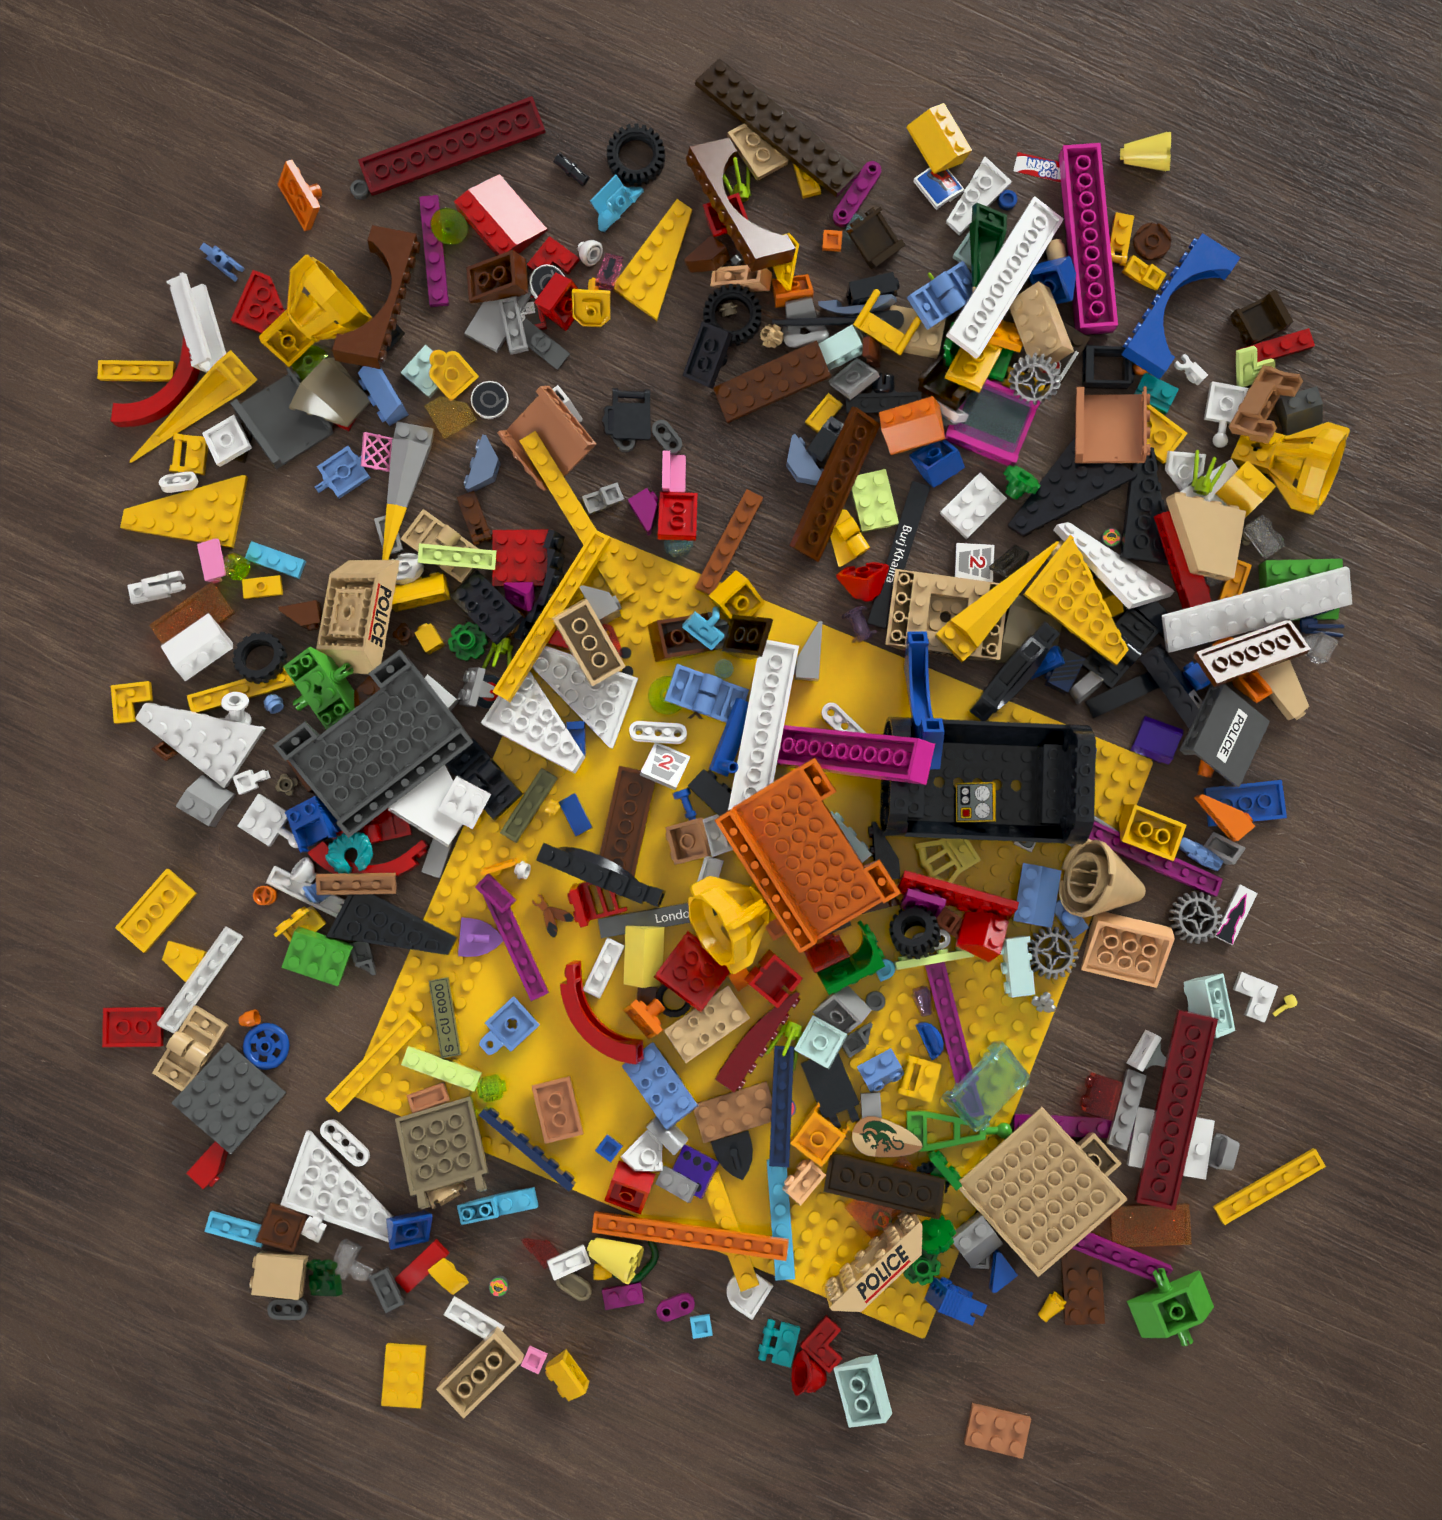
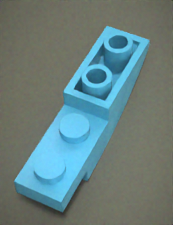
M535 1187L507 1191L457 1205L461 1225L539 1207Z

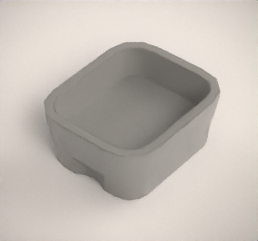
M1091 671L1070 689L1069 693L1078 705L1099 688L1104 679Z
M1216 1133L1211 1144L1208 1165L1216 1169L1231 1171L1237 1158L1239 1142L1221 1133Z

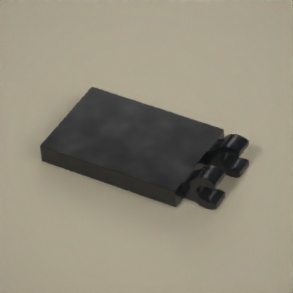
M839 1053L829 1069L811 1059L801 1063L817 1103H820L819 1110L822 1117H829L831 1124L838 1129L841 1128L836 1115L839 1112L847 1110L852 1123L860 1120L854 1107L859 1105V1101Z

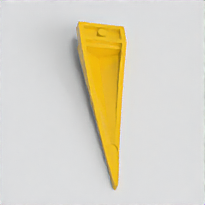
M232 350L228 351L209 369L135 453L129 463L134 462L173 437V434L179 433L243 393L258 379Z
M1056 541L972 603L935 634L938 640L961 663L978 648L1056 548L1059 541Z

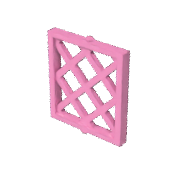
M364 432L361 466L390 472L393 438ZM368 436L375 437L376 440L371 442ZM380 439H386L389 442L384 445ZM376 442H379L382 446L379 450L374 446ZM370 447L375 451L372 455L367 451ZM383 449H384V450L386 451V453L388 454V455L385 456L384 458H383L382 455L379 453V452L382 451ZM376 454L381 459L378 463L373 459ZM371 460L374 466L367 465L366 462ZM383 462L387 468H381L378 465Z

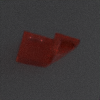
M523 1238L521 1240L544 1269L548 1267L547 1260L560 1255L549 1240Z

